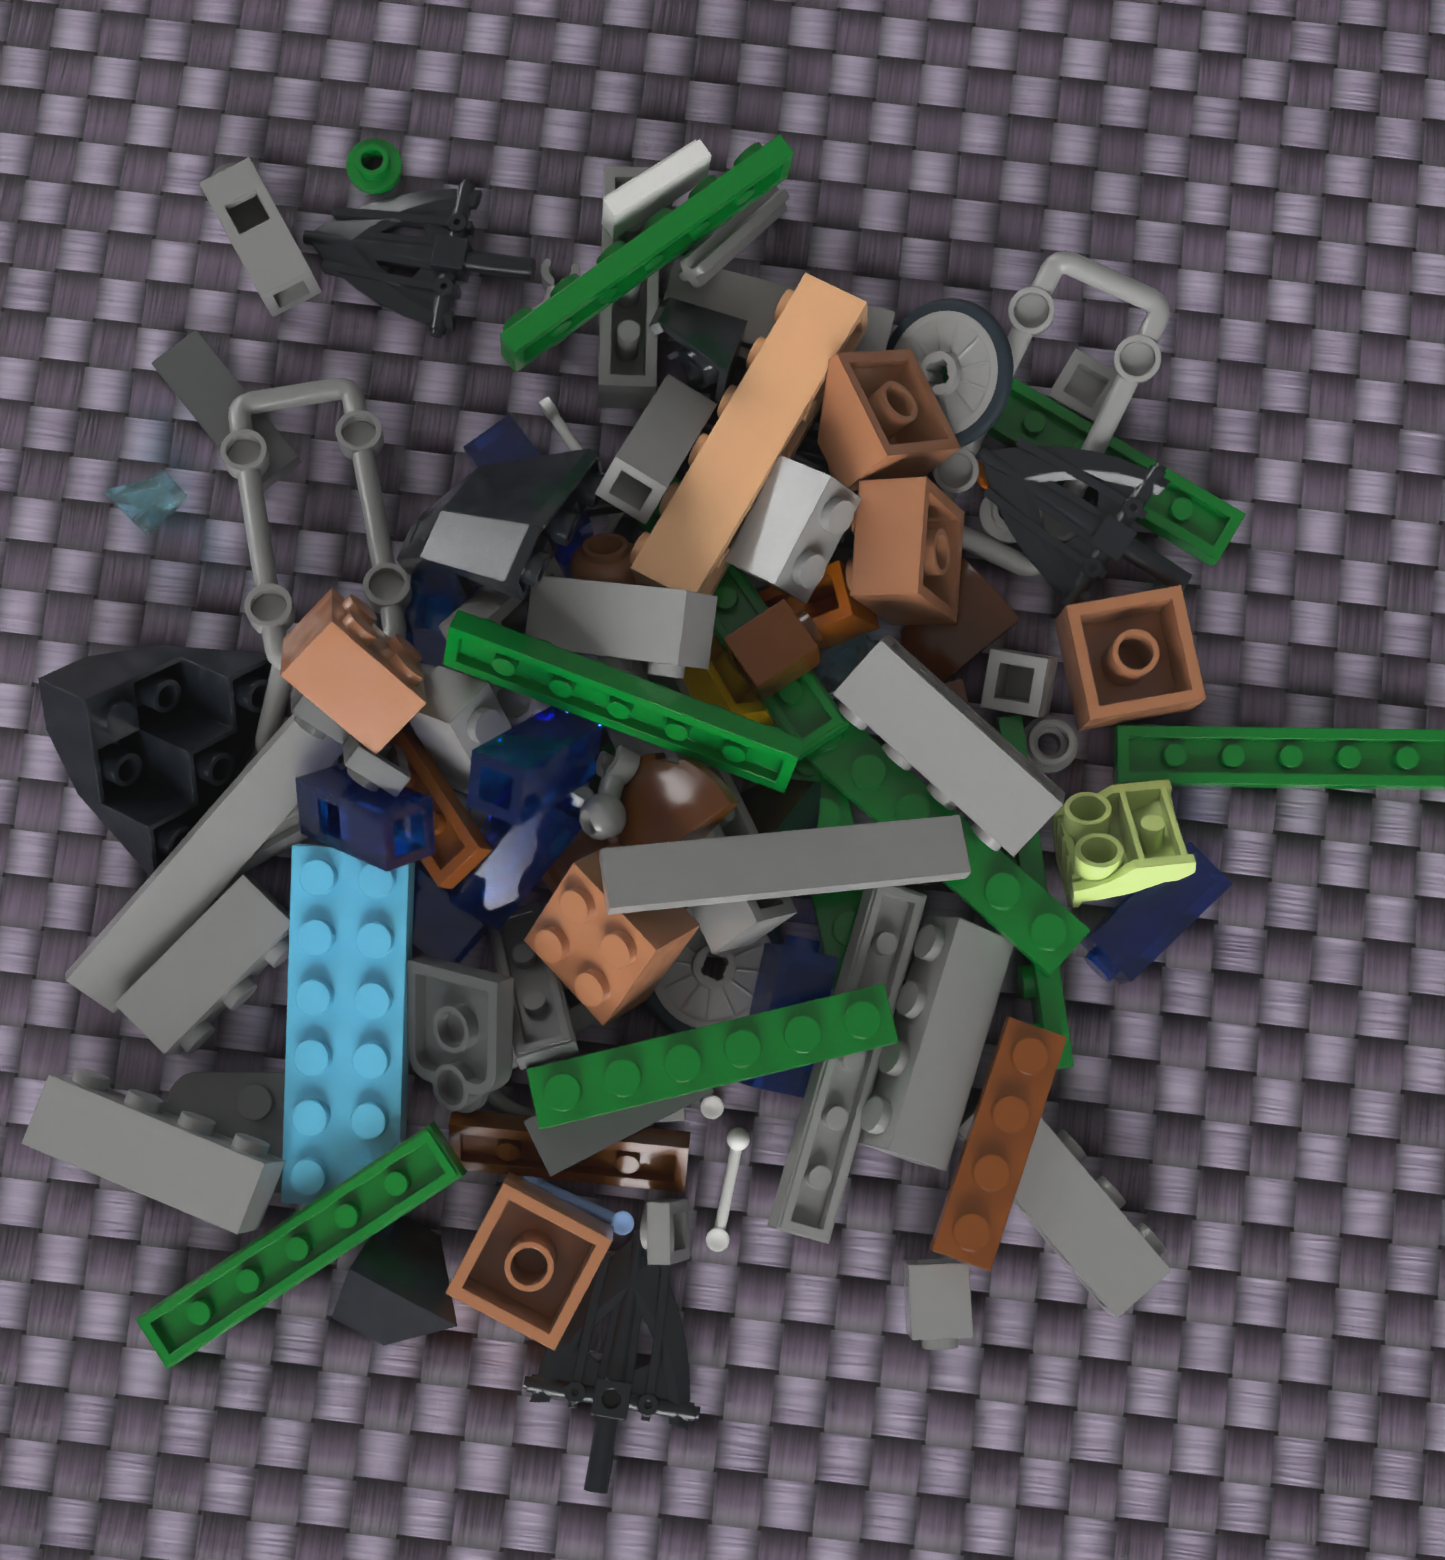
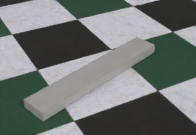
M292 714L66 971V981L112 1013H115L118 1008L114 1004L190 928L343 753V744L328 735L324 739L312 736L295 722L294 717L296 715Z
M960 815L601 848L599 853L607 915L966 879L971 873Z
M902 886L864 889L834 995L884 983L893 1017L927 895ZM883 1047L814 1063L767 1226L829 1244L862 1129L861 1113L864 1105L871 1097L879 1068L878 1061Z

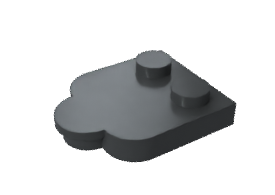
M421 955L407 959L408 1059L413 1070L422 1079L432 1082L435 1097L445 1109L460 1113H470L480 1109L485 1104L489 1092L503 1087L511 1077L514 977Z
M191 1072L180 1077L172 1085L167 1101H163L162 1110L179 1117L182 1111H189L208 1117L217 1123L214 1129L215 1132L234 1139L235 1133H243L259 1138L270 1144L269 1154L282 1159L284 1072ZM282 1172L273 1193H281Z

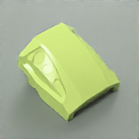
M1169 779L1110 785L1098 793H1076L1070 796L1064 806L1052 816L1056 862L1066 901L1073 908L1079 907L1082 902L1134 893L1163 882L1178 881L1195 873L1196 860L1194 854H1188L1173 807L1171 798L1172 786Z

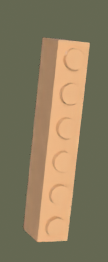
M806 272L795 291L792 289L785 291L775 311V325L767 338L760 336L755 341L746 360V368L748 370L738 387L732 384L725 391L717 410L718 421L709 435L703 433L696 440L688 459L689 470L680 484L677 482L672 483L665 492L659 507L661 517L651 534L644 532L636 541L630 555V563L632 564L630 569L637 585L689 590L713 595L730 565L725 562V559L779 455L789 459L793 458L822 408L829 359L836 353L855 352L868 329L866 301Z

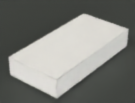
M695 139L604 196L602 225L612 239H615L685 195L701 180L708 177L712 155L700 139L697 141Z

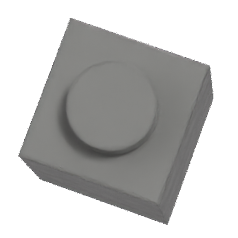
M1005 648L990 649L980 707L1033 717L1048 715L1059 657Z
M951 1257L903 1259L906 1333L912 1340H921L922 1349L926 1350L958 1348V1338H973L969 1264Z

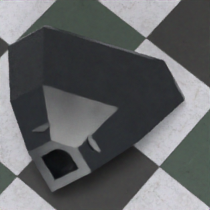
M582 449L480 465L423 512L411 526L396 560L407 574L466 599L472 595L477 585L479 587L488 586L522 601L529 585L537 588L541 583L550 559L552 560L558 545L568 546L586 506L593 509L597 506L601 497L597 496L595 492L605 476L601 474L603 469L600 454L591 449Z
M154 645L86 656L38 678L46 730L77 794L148 874L152 875L244 769L255 748V736L272 666L265 653Z

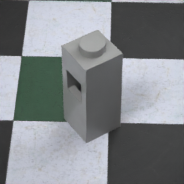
M249 157L239 163L231 162L224 164L214 170L209 178L199 182L272 317L322 292Z
M667 374L619 449L595 494L646 525L716 408L717 403L670 374Z

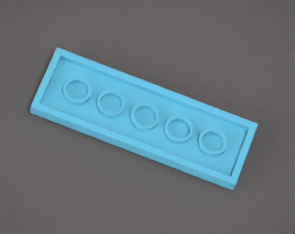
M313 844L292 845L282 1159L286 1160L282 1169L281 1203L309 1204L406 1140L409 1064L407 1054V959L412 958L415 879L414 849Z

